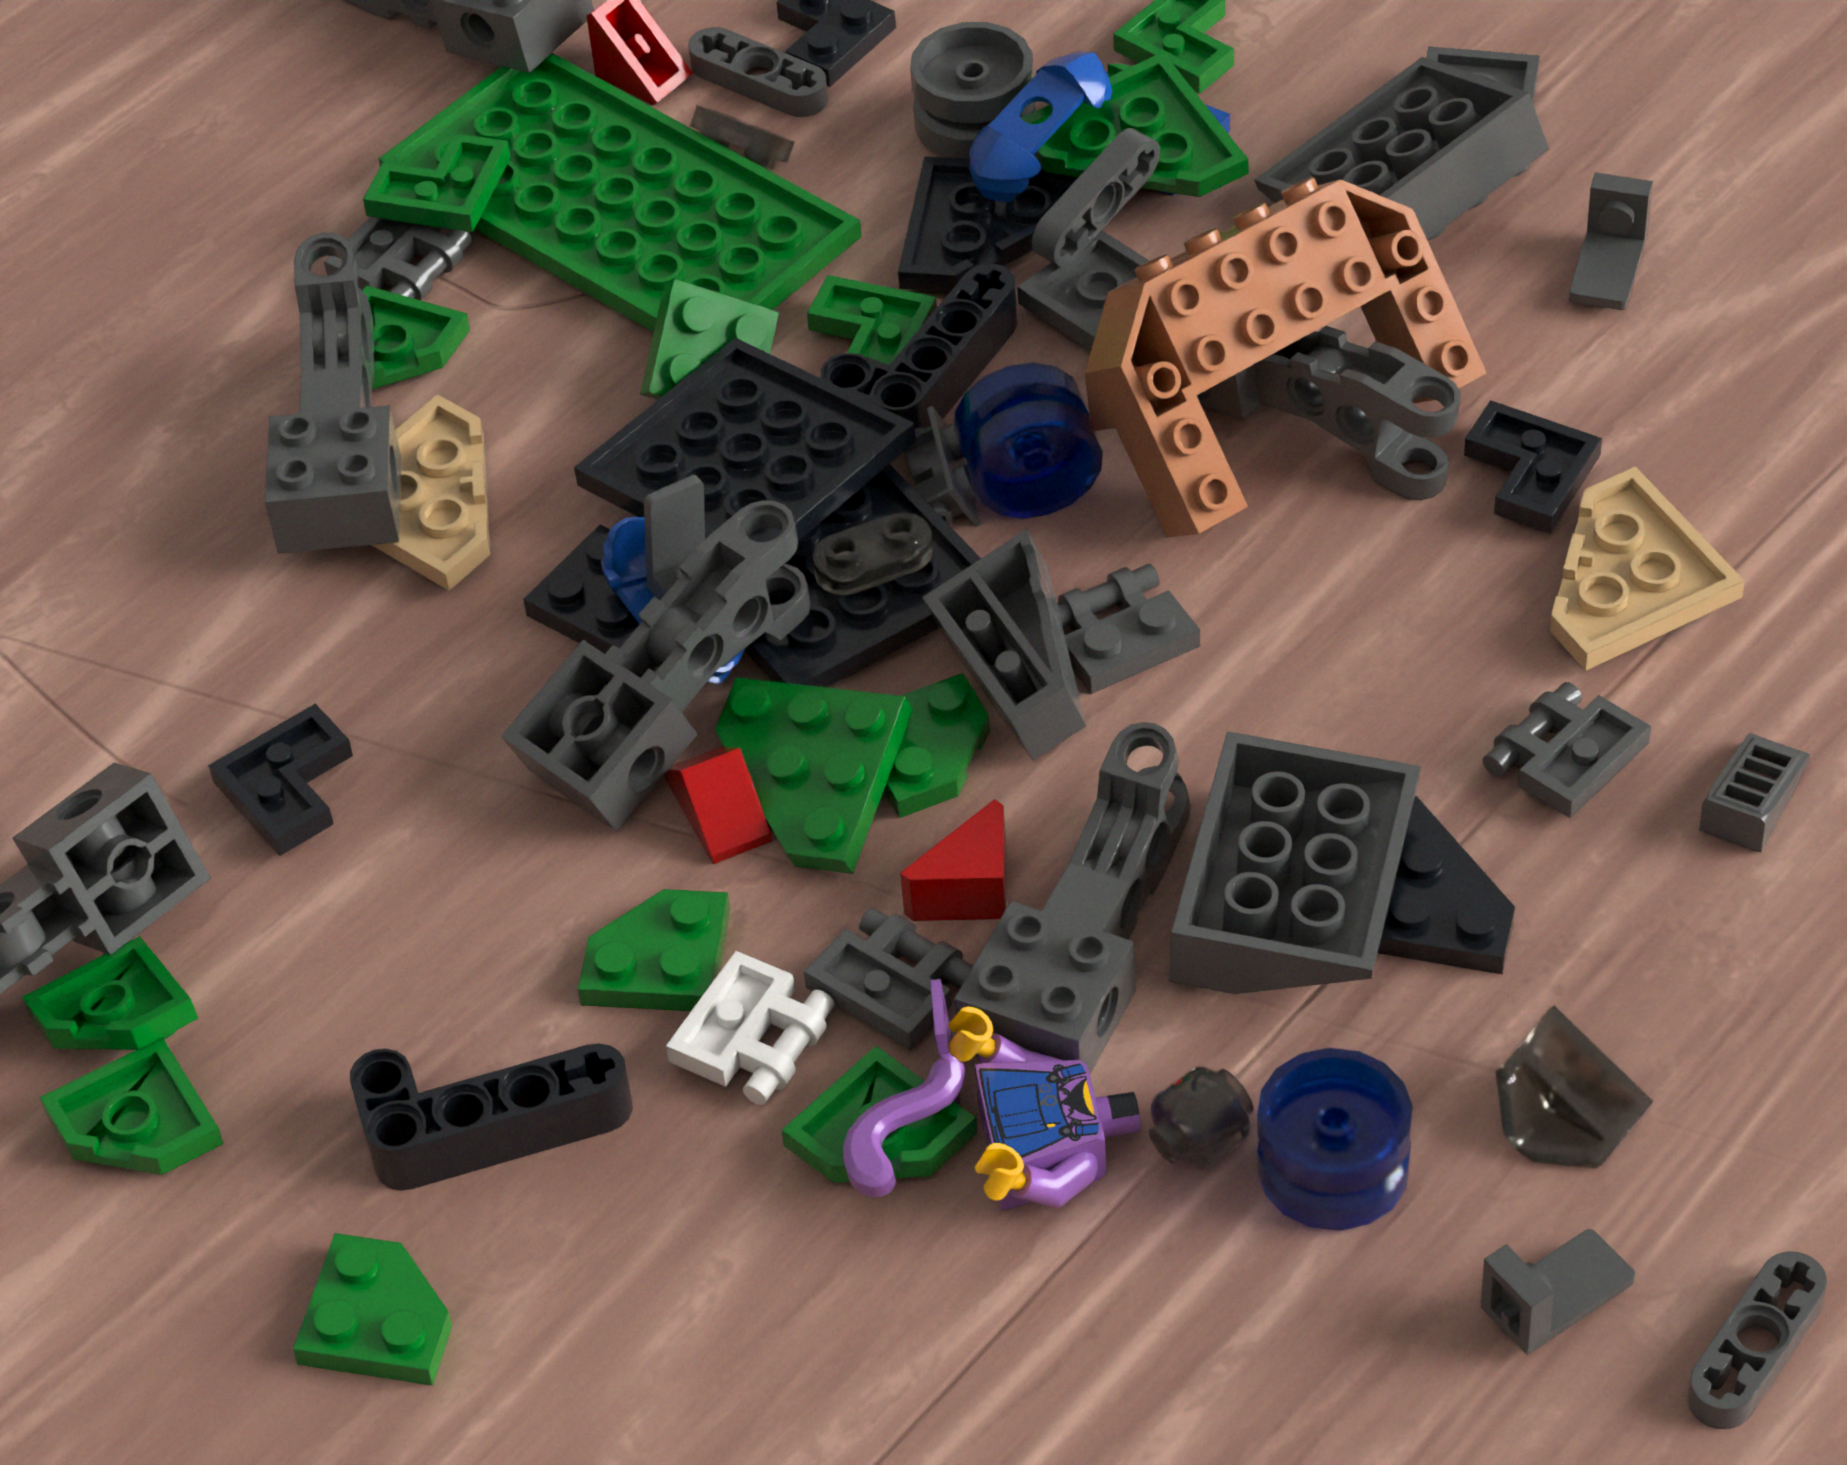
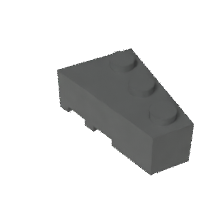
M1025 529L922 597L948 643L1033 761L1086 727L1049 569L1028 529Z

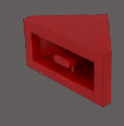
M606 0L586 16L595 76L653 106L693 74L692 70L640 0Z
M718 747L674 764L665 773L664 778L712 864L772 842L768 823L740 748Z
M995 799L900 872L904 914L912 921L1001 919L1006 910L1007 856L1004 806Z

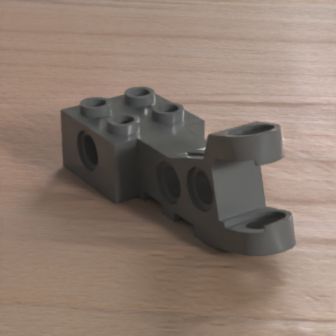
M346 0L376 16L391 19L397 13L412 16L416 26L432 29L438 23L446 52L530 73L587 21L586 16L594 10L592 0Z
M335 233L312 235L301 243L296 250L294 259V283L300 312V413L269 417L265 505L278 554L399 542L400 448L390 405L372 407L371 402L372 385H374V335L371 308L366 294L358 288L357 264L351 245L345 238ZM328 255L342 260V265L338 271L331 275L318 276L311 272V266L320 257Z
M1325 326L1319 332L1314 331L1197 395L1202 407L1243 421L1260 404L1308 419L1364 454L1374 481L1408 499L1424 500L1433 498L1446 485L1449 459L1443 449L1426 438L1443 436L1453 429L1457 422L1460 391L1457 385L1447 376L1395 347L1376 341L1369 348L1347 342L1344 331ZM1420 398H1431L1440 402L1444 408L1435 412H1427L1414 406L1413 401ZM1418 460L1429 464L1433 471L1423 475L1413 474L1403 468L1402 465L1408 461Z
M762 500L743 507L694 548L678 567L683 574L661 600L653 597L638 615L642 622L620 648L612 645L604 654L582 640L501 736L526 768L617 832L698 735L682 711L712 675L763 633L767 632L775 638L782 640L809 614L811 603L805 576L798 568L785 564L796 552L798 546V537L792 512L784 504L776 501ZM763 527H774L781 531L777 537L766 542H756L749 538L754 531ZM779 589L788 590L794 594L790 600L783 604L770 605L768 593Z
M1140 722L1129 725L1115 737L1099 770L1098 792L1095 804L1071 860L1044 908L1041 911L1014 901L1009 903L954 998L955 1015L964 1007H975L989 1017L992 1022L993 1033H997L1032 1051L1062 1060H1080L1088 1065L1089 1074H1091L1136 992L1134 941L1128 939L1137 925V914L1148 894L1153 895L1162 880L1190 816L1191 804L1186 784L1177 773L1179 759L1174 739L1165 728L1155 723ZM1153 746L1163 753L1162 761L1158 766L1143 768L1136 772L1127 765L1129 755L1138 747ZM1169 791L1175 796L1172 807L1165 812L1164 805Z
M114 762L12 837L27 865L0 884V994L25 975L34 976L54 961L51 956L71 940L112 955L211 879L151 773Z

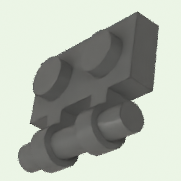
M370 217L346 241L352 247L357 264L358 288L363 290L367 285L382 289L387 284L393 287L389 292L422 300L432 290L431 282L442 272H451L462 261V252L472 243L471 235L467 231L452 230L445 236L439 233L441 231L440 227ZM417 254L424 256L416 266L408 264ZM329 256L324 261L327 276L338 271L342 265L340 258Z
M1146 564L1132 571L1127 567L1121 568L1108 574L1107 582L1084 592L1075 588L1058 596L1057 606L1062 627L1068 625L1073 631L1065 635L1072 669L1091 694L1200 647L1199 627L1169 590L1149 599L1143 595L1144 592L1160 584L1158 574L1151 564ZM1116 604L1122 610L1101 620L1094 616L1095 613Z
M1564 682L1554 692L1546 691L1542 693L1530 705V714L1518 726L1509 725L1495 737L1494 748L1483 757V764L1489 773L1497 777L1502 776L1512 766L1520 767L1524 765L1519 770L1518 787L1571 818L1649 744L1651 726L1600 695L1587 707L1581 709L1577 706L1582 700L1580 690L1574 684ZM1560 731L1548 743L1541 740L1547 733Z
M870 908L865 912L859 924L860 931L870 937L864 940L851 931L844 929L805 969V985L811 991H824L831 996L836 1006L911 1050L934 1025L930 980L941 979L948 1010L952 1006L951 990L944 985L950 982L961 988L973 965L963 960L962 951L947 942L941 941L935 944L916 933L915 924L900 915L894 914L888 917L878 910ZM903 955L917 963V965L913 968L897 958Z

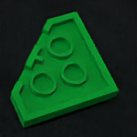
M1164 52L1110 76L1109 80L1113 93L1110 100L1104 101L1098 109L1083 102L1033 155L1041 164L1044 172L1080 177L1119 133L1125 129L1133 128L1156 140L1160 146L1158 164L1151 177L1141 188L1201 197L1249 174L1247 156ZM1050 105L1045 106L1021 119L1028 124L1042 123L1051 116L1053 108Z
M735 677L715 732L724 747H737L741 749L764 815L794 866L853 874L913 709L905 696Z

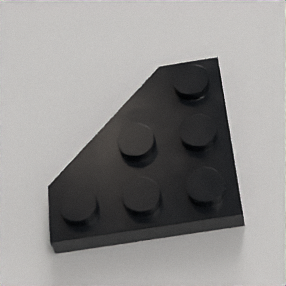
M924 156L898 269L899 289L951 292L962 277L973 267L990 263L1005 266L1033 251L1032 238L1037 224L1079 177L1044 172L1041 168L1039 174L1029 179L1026 190L1016 193L1015 199L1006 203L985 198L978 191L969 170L970 159Z
M1415 795L1378 954L1503 975L1514 925L1515 906Z

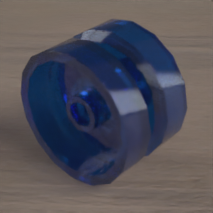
M1031 362L1010 365L984 376L966 391L955 410L954 432L960 450L967 461V471L973 489L982 505L999 515L1025 519L1052 514L1072 505L1089 491L1102 470L1103 450L1096 431L1089 420V412L1083 395L1074 378L1056 366Z
M1325 1048L1299 1054L1275 1069L1261 1089L1257 1112V1135L1259 1138L1257 1172L1265 1195L1283 1215L1308 1227L1341 1231L1369 1225L1395 1207L1407 1189L1410 1169L1413 1105L1405 1083L1386 1063L1360 1051Z

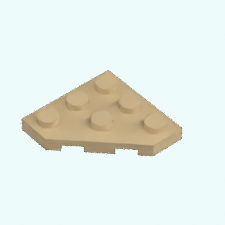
M437 394L395 429L401 453L399 542L375 544L372 546L450 591L490 556L485 449L481 418Z
M1635 466L1584 489L1577 525L1571 537L1563 568L1558 596L1555 598L1551 613L1550 632L1582 668L1587 671L1741 599L1743 596L1744 580Z

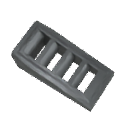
M1749 733L1708 792L1702 804L1699 830L1762 852L1809 764L1810 754ZM1751 769L1763 773L1765 775L1777 778V780L1775 781L1747 770ZM1740 783L1767 792V794L1740 785ZM1735 797V798L1741 799V800H1743V801H1746V802L1755 804V805H1757V806H1759V807H1755V806L1746 804V803H1744V802H1741V801H1738V800H1735V799H1732V798Z

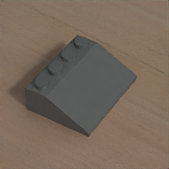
M1421 57L1254 181L1259 191L1272 202L1277 203L1283 200L1281 191L1310 177L1315 178L1317 185L1341 179L1412 208L1428 241L1442 234L1447 225L1467 210L1482 204L1491 192L1511 177L1525 172L1530 163L1549 150L1529 92Z
M1227 731L1171 931L1169 982L1231 994H1242L1372 979L1418 786L1421 766Z

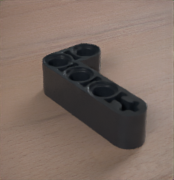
M993 263L973 267L962 277L890 365L860 354L842 353L831 357L823 364L821 379L913 422L914 429L931 426L927 410L931 406L944 419L1011 337L1017 327L1015 278L1013 273L1003 265Z
M600 1043L584 1045L418 1093L409 1062L404 1055L396 1050L384 1048L367 1052L354 1062L350 1070V1083L375 1173L382 1184L390 1189L400 1191L415 1189L611 1132L621 1127L630 1118L633 1110L625 1059L617 1049Z

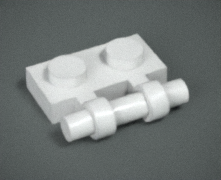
M735 951L667 1043L668 1062L725 1087L739 1068L752 1072V1076L743 1087V1093L755 1104L764 1105L774 1090H782L796 1072L794 1062L806 1046H814L827 1028L825 1019L834 1008V1000L821 990H813L804 1003L790 998L795 992L793 974ZM771 1024L784 1029L773 1047L759 1042Z

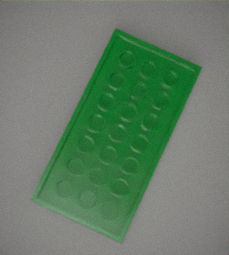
M553 53L530 73L501 66L378 158L380 166L382 162L436 170L455 133L508 141L511 158L475 230L654 332L665 281L677 279L774 310L862 237L860 220Z

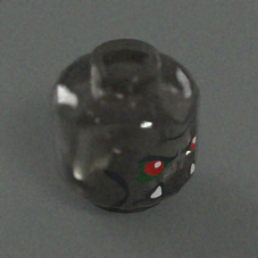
M1198 1066L1184 1073L1153 1097L1150 1113L1154 1127L1149 1130V1137L1157 1151L1168 1162L1174 1164L1181 1160L1194 1169H1206L1246 1141L1251 1128L1249 1116L1253 1114L1254 1106L1243 1085L1229 1071L1223 1068L1214 1071L1205 1066Z

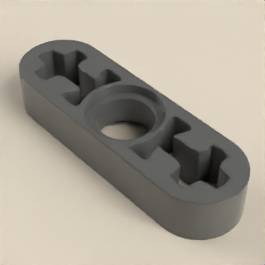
M720 27L702 29L696 32L689 40L691 69L696 76L795 117L815 115L822 111L828 103L826 75L821 68ZM756 68L771 70L769 73L757 76L745 74L747 71Z
M1133 128L1125 129L1119 133L1041 218L1032 238L1033 251L1060 267L1072 263L1151 177L1160 157L1159 143Z
M1788 1251L1772 1256L1763 1265L1692 1370L1688 1404L1690 1410L1699 1421L1713 1428L1731 1429L1742 1425L1752 1415L1822 1309L1827 1278L1824 1269L1814 1258L1800 1252ZM1793 1281L1801 1283L1804 1286V1290L1797 1289L1792 1293L1785 1304L1783 1313L1776 1307L1780 1287L1787 1288ZM1760 1327L1770 1331L1776 1337L1778 1344L1769 1351L1756 1352L1743 1346L1737 1335L1746 1328ZM1731 1366L1739 1371L1735 1393L1727 1392L1721 1399L1710 1395L1711 1389L1718 1390L1723 1386L1730 1375Z

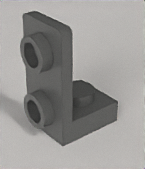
M1595 172L1590 187L1587 232L1569 289V300L1571 302L1616 310H1625L1627 308L1648 235L1653 181Z
M696 475L665 486L644 498L647 588L659 600L662 599L683 574L678 567L694 548L705 540L704 484Z
M1592 1229L1583 1231L1535 1264L1531 1262L1525 1263L1506 1244L1484 1258L1481 1308L1526 1355H1529L1632 1286L1635 1271Z

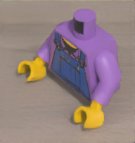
M967 1006L962 1008L949 1022V1029L957 1033L948 1043L950 1054L963 1062L971 1060L975 1054H978V1060L981 1063L975 1064L978 1108L987 1148L974 1166V1169L978 1174L990 1175L983 1188L989 1199L999 1200L1001 1210L1014 1208L1029 1202L1051 1208L1062 1207L1092 1182L1100 1180L1106 1174V1137L1141 1132L1139 1108L1134 1091L1095 1098L1086 1063L1080 1060H1062L1032 1051L997 1033H993V1026L989 1017L975 1007Z

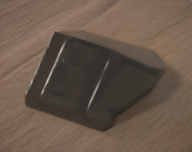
M1555 1005L1547 1009L1495 1071L1503 1134L1515 1150L1532 1162L1587 1168L1601 1166L1654 1102Z

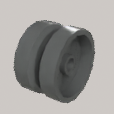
M961 22L942 27L921 40L912 53L910 72L912 92L914 94V124L922 144L943 157L970 159L969 151L976 135L983 127L988 126L1034 78L1033 53L1023 37L1010 28L989 22ZM1035 102L1027 105L1022 110L1020 118L1036 111Z

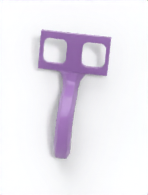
M941 979L930 980L935 1038L940 1058L931 1067L929 1077L918 1087L895 1094L874 1104L861 1114L847 1131L843 1145L844 1165L851 1185L862 1195L882 1197L892 1192L896 1179L892 1164L882 1149L883 1140L890 1132L935 1114L953 1101L960 1105L959 1092L962 1090L965 1078V1067L963 1063L949 1052L948 1043L953 1036L948 1026L949 1017Z

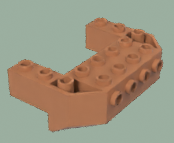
M1310 177L1281 191L1283 200L1270 207L1264 202L1235 215L1232 218L1235 225L1221 233L1218 232L1217 228H1214L1184 243L1185 252L1171 259L1168 254H1165L1134 269L1137 275L1136 278L1108 292L1085 370L1090 422L1095 431L1116 428L1166 537L1200 534L1248 507L1197 395L1354 309L1361 307L1376 342L1395 347L1447 376L1457 385L1458 389L1487 373L1412 208L1341 179L1317 185L1315 178ZM1420 398L1413 401V403L1432 401L1434 399Z

